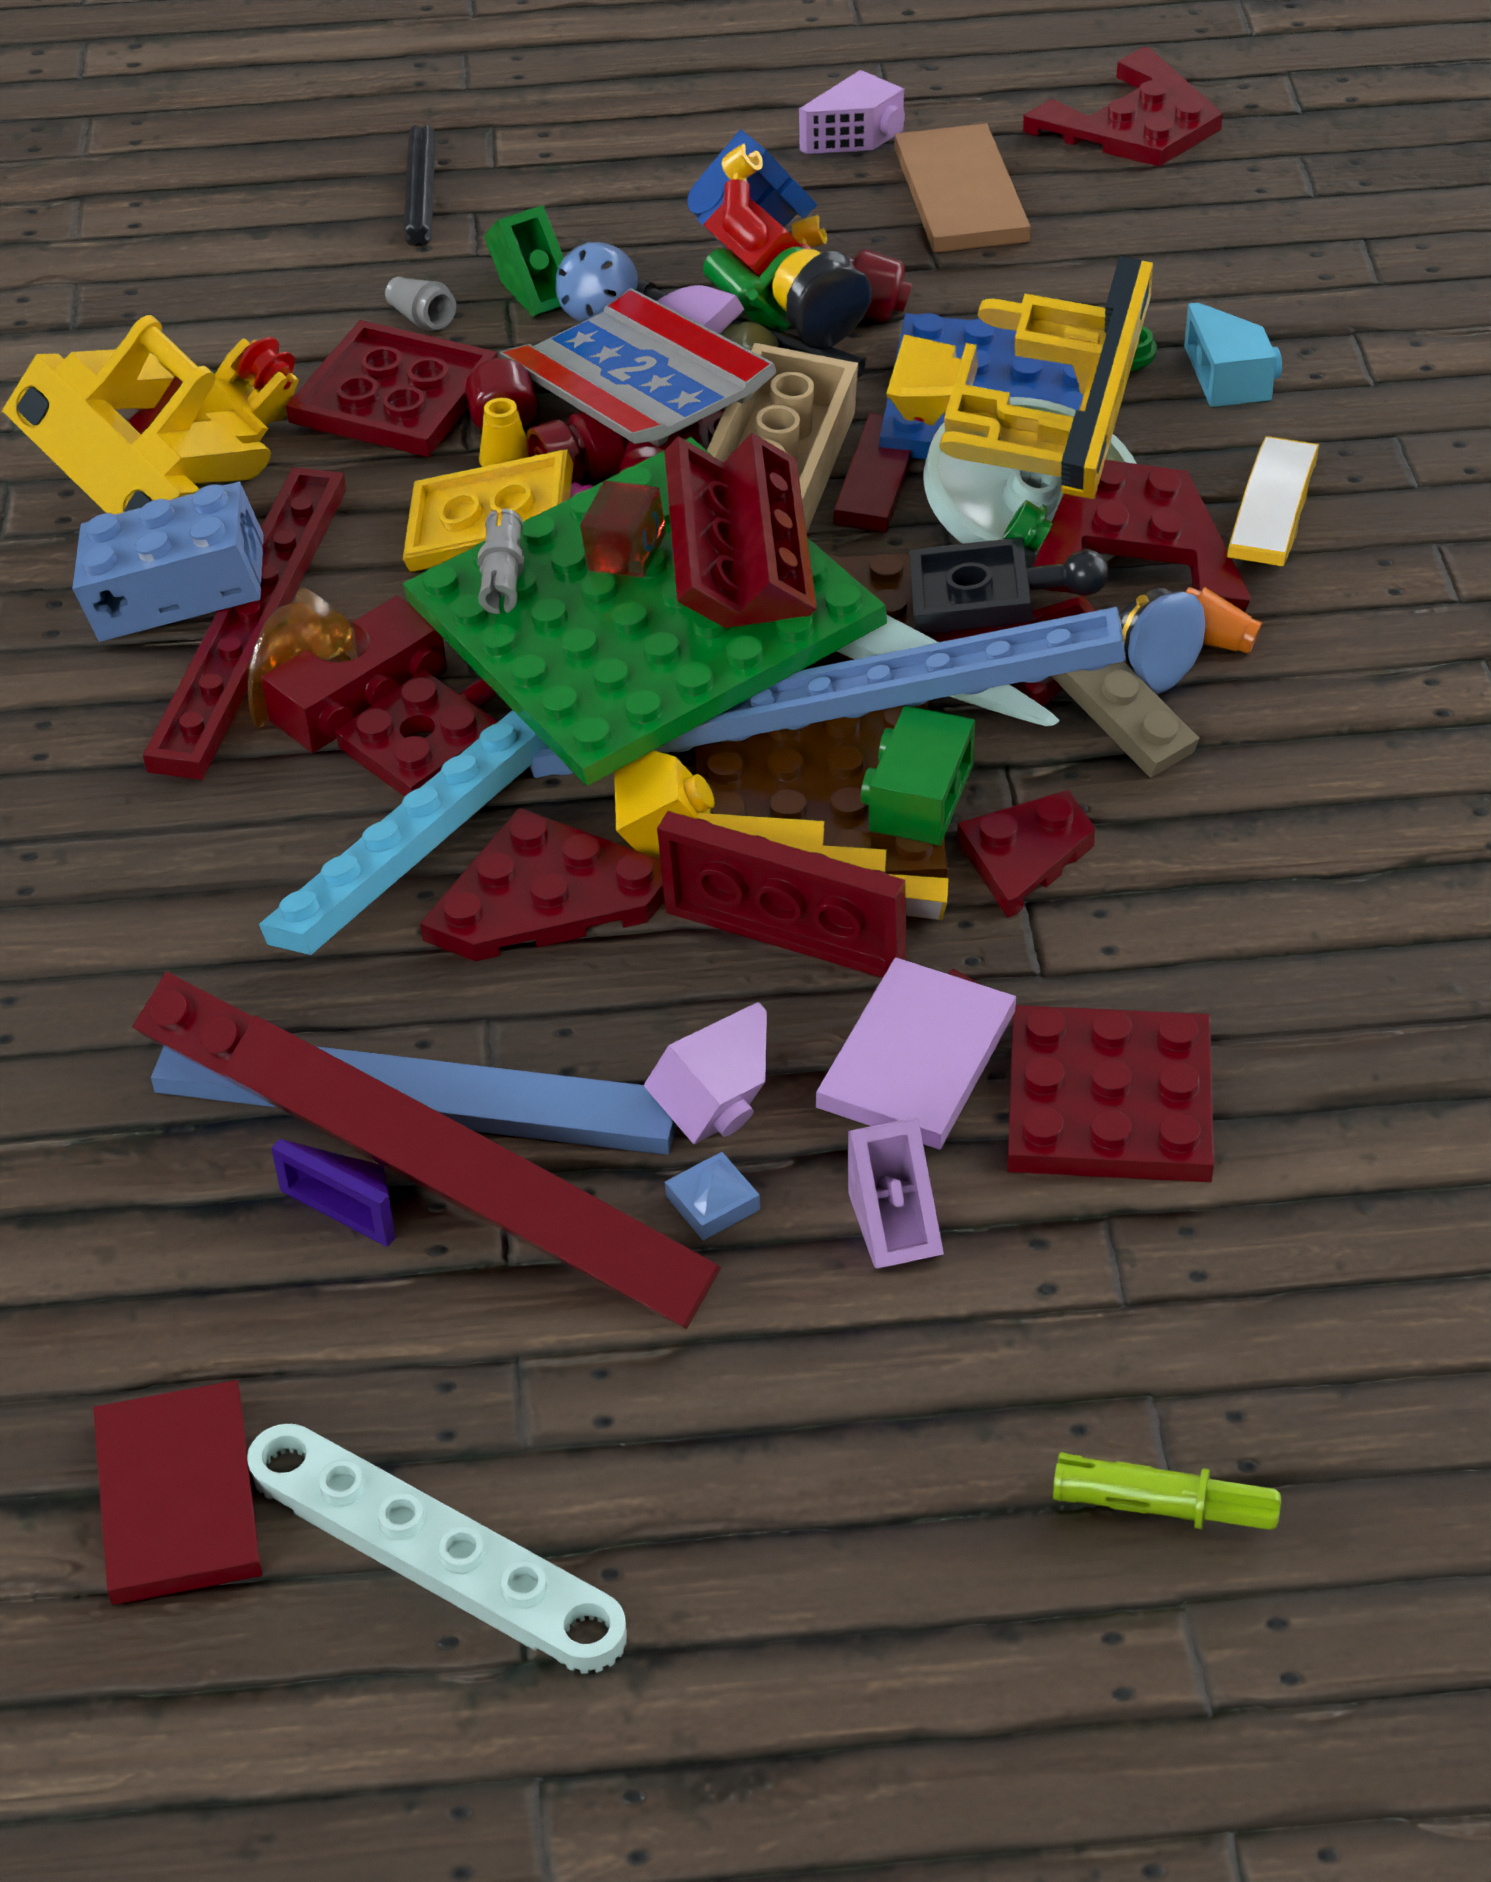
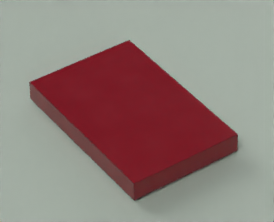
M238 1380L94 1406L106 1584L111 1604L116 1605L263 1576L252 1479L247 1461L248 1445L242 1395Z

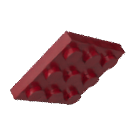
M359 320L285 405L288 423L357 439L365 443H373L406 451L410 454L429 457L469 407L465 394L467 377L474 368L483 362L498 358L497 351Z
M1016 1005L1012 1019L1007 1172L1212 1183L1214 1146L1210 1014Z

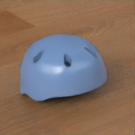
M587 242L574 248L563 258L556 274L558 302L569 316L580 323L602 313L605 306L628 289L633 288L636 290L638 285V274L628 255L613 245L601 242ZM608 262H612L611 267L607 269L603 268V266L606 265ZM608 291H615L616 297L608 295ZM588 305L591 306L594 312L593 316L589 312Z

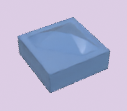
M723 1152L665 1181L667 1199L702 1240L715 1235L760 1210V1195Z

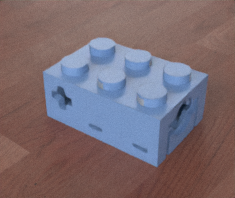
M241 482L224 486L209 485L201 488L194 494L171 500H153L142 508L115 515L112 513L101 514L92 518L89 522L81 524L72 589L99 642L260 600L264 534Z

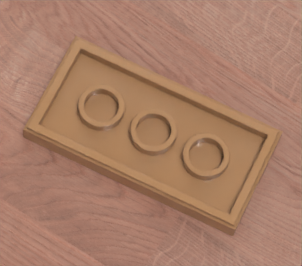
M987 123L894 134L895 152L934 253L1030 241L1031 226Z

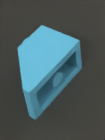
M1199 302L1188 303L1184 348L1209 406L1218 407L1271 401L1274 379L1280 378L1282 373V359L1279 348L1277 346L1272 347L1263 326Z

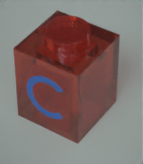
M604 480L580 524L589 571L644 578L653 557L667 533L659 487Z

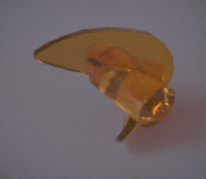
M301 588L298 591L295 602L282 606L266 620L252 655L248 677V701L254 727L261 728L268 718L261 676L306 649L325 661L337 657L342 662L358 658L357 648L353 641L352 628L348 620L308 589Z

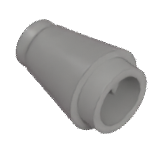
M395 277L386 287V301L421 330L434 331L443 329L450 324L455 315V298L449 288L441 282Z

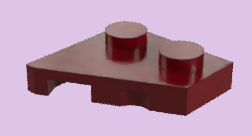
M1065 790L959 822L957 841L1008 918L1017 915L1023 909L1024 897L1040 884L1047 888L1062 875V870L1067 864L1077 862L1094 846L1096 828L1070 791Z

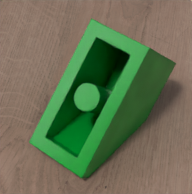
M544 205L498 219L483 237L501 283L532 317L562 308L556 294V274L564 257Z

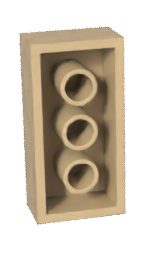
M754 343L751 351L773 362L777 373L753 393L750 401L744 404L736 401L726 406L707 451L713 457L724 462L751 433H754L796 458L807 533L855 414L858 363Z

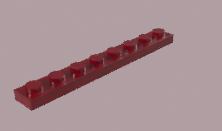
M292 467L261 526L264 537L260 600L217 611L143 753L147 773L199 780L204 779L347 490L344 473Z

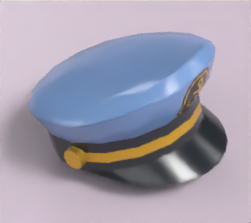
M1158 588L1138 596L1136 600L1119 612L1126 659L1124 662L1155 694L1163 693L1172 688L1192 668L1203 646L1206 622L1204 609L1199 600L1192 594L1185 592L1174 593Z

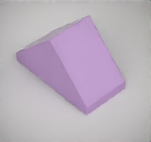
M914 1117L848 1131V1194L874 1267L878 1269L943 1255L944 1252L918 1118Z

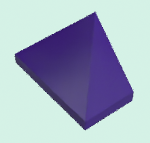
M279 1139L271 1147L281 1192L386 1247L396 1239L383 1166Z

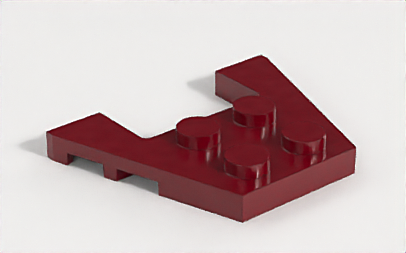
M1146 46L1117 61L1116 78L1138 89L1120 99L1111 101L1108 106L1092 115H1085L1057 100L1050 99L1023 114V132L1039 136L1041 129L1063 134L1064 143L1075 145L1083 139L1103 145V153L1158 167L1219 132L1223 116L1219 109L1153 50Z
M1105 460L1094 499L1063 494L1052 519V526L1032 566L1064 564L1071 554L1083 549L1093 550L1101 554L1185 564L1191 568L1192 588L1202 592L1203 588L1206 587L1244 612L1250 602V594L1232 558L1227 557L1228 550L1187 470ZM1067 586L1043 589L1050 591L1073 593L1067 588Z

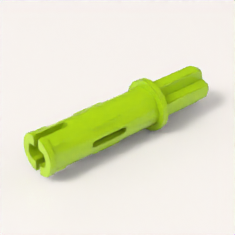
M1060 1452L1054 1477L1053 1500L1080 1502L1118 1510L1195 1521L1194 1527L1196 1529H1203L1204 1520L1267 1530L1276 1528L1279 1523L1281 1508L1280 1492L1272 1488L1210 1479V1469L1202 1468L1201 1475L1124 1462L1085 1458Z

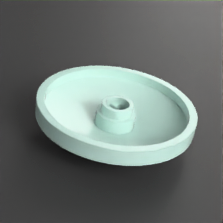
M1010 397V405L1072 417H1074L1076 412L1072 408L1046 400ZM944 423L939 427L930 444L925 462L924 488L933 512L948 532L958 541L966 544L1001 540L1009 522L1025 500H1028L1037 507L1044 504L1047 507L1045 518L1052 522L1064 494L1061 493V477L953 458L942 452L939 448L942 434L945 433ZM1112 434L1105 460L1137 464L1125 445ZM1027 547L1024 549L1026 568L1033 566L1040 547L1035 552ZM1099 553L1106 561L1115 556Z

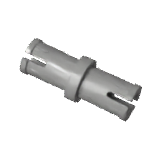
M502 509L501 525L497 526V510L492 511L487 516L485 521V544L480 548L477 564L480 566L482 574L481 589L478 596L479 604L483 609L494 614H500L502 596H505L504 609L506 613L515 607L517 603V577L522 574L525 559L520 548L523 521L519 514L509 509Z

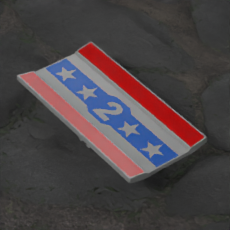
M633 288L628 289L605 306L602 313L534 346L527 344L499 352L500 358L512 359L521 363L530 373L531 380L634 444L649 441L657 447L666 443L669 435L736 401L741 404L750 401L753 393L777 373L773 362Z

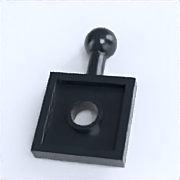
M1023 537L909 550L915 630L923 634L948 633L955 630L992 626L1004 627L1011 624L1032 622L1029 590L1067 586L1070 591L1077 595L1089 596L1099 592L1105 586L1109 576L1106 560L1098 552L1089 549L1074 552L1066 559L1064 564L1026 568Z

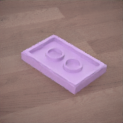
M895 957L816 1092V1108L869 1126L916 1117L919 1120L923 1144L941 1150L1015 1013L1016 996Z

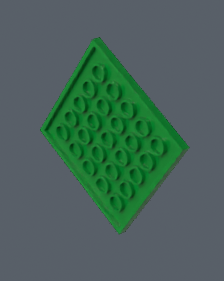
M692 437L686 439L689 443L710 454ZM664 451L633 467L624 469L619 474L585 491L579 492L572 498L523 522L520 548L525 559L522 574L517 577V603L510 612L506 613L504 609L505 596L501 597L500 614L490 613L479 604L478 596L481 589L482 574L480 566L477 564L479 550L485 544V541L403 583L407 601L586 786L887 624L886 605L808 538L817 609L810 616L724 628L677 602ZM653 512H656L658 517V534L653 549L648 552L644 546V530H646L647 545L651 546L656 534V521L653 517Z

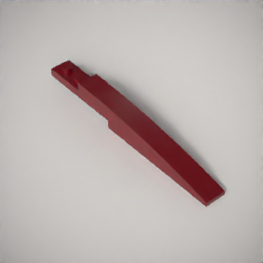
M167 971L132 1025V1028L145 1037L345 1143L357 1153L685 1329L690 1325L721 1270V1267L716 1263L453 1119L257 1015L253 1017Z

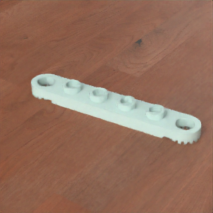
M297 1424L276 1425L263 1431L252 1442L248 1451L247 1461L256 1490L260 1493L263 1492L266 1498H273L293 1509L295 1515L535 1651L537 1648L557 1659L561 1664H566L569 1670L574 1671L576 1668L580 1669L581 1673H588V1670L595 1669L597 1673L602 1671L603 1666L607 1664L611 1667L618 1656L621 1658L627 1638L626 1620L622 1607L610 1595L304 1426ZM285 1449H289L290 1453H294L296 1449L299 1455L304 1453L305 1460L293 1471L277 1473L269 1470L266 1464H270L271 1456L274 1459L277 1457L278 1451L281 1454H285ZM584 1616H589V1620H594V1617H597L598 1622L602 1623L605 1621V1626L609 1628L607 1634L601 1640L591 1644L577 1643L571 1640L566 1632H569L570 1624L572 1626L576 1624V1619L579 1618L580 1622L584 1621Z

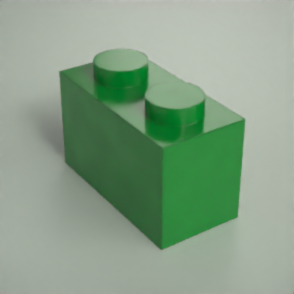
M904 705L895 728L887 727L883 732L879 747V764L877 769L869 767L864 776L861 789V803L869 805V831L941 846L973 767L975 719Z

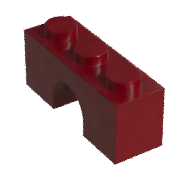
M398 595L353 621L358 658L346 662H329L320 659L306 649L261 676L269 721L311 753L334 741L337 729L422 670L427 671L434 677L447 671L443 637L411 604Z

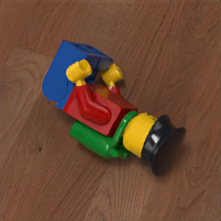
M740 129L696 181L688 195L687 201L690 211L698 218L697 221L724 247L712 251L707 256L703 265V273L720 291L736 295L744 308L742 312L752 321L772 328L779 327L785 331L789 327V322L785 319L786 314H788L789 321L797 329L800 339L808 347L818 350L831 348L845 339L864 317L871 303L872 287L866 274L855 269L848 256L839 251L820 253L817 250L811 249L827 243L826 230L819 228V216L815 215L806 218L818 204L790 177L789 173L765 148ZM798 214L803 219L793 222L792 236L784 227Z

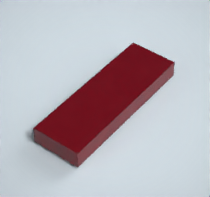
M869 413L834 507V525L884 533L888 531L913 458H911V450L879 447L884 415Z

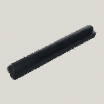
M415 125L409 131L404 230L406 232L405 240L412 246L417 243L425 246L432 239L436 141L434 139V129L429 125H425L423 128Z

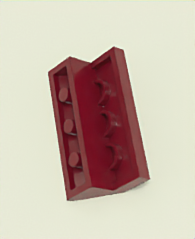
M751 433L724 462L677 436L664 451L677 602L724 628L810 616L817 609L797 459L754 433Z

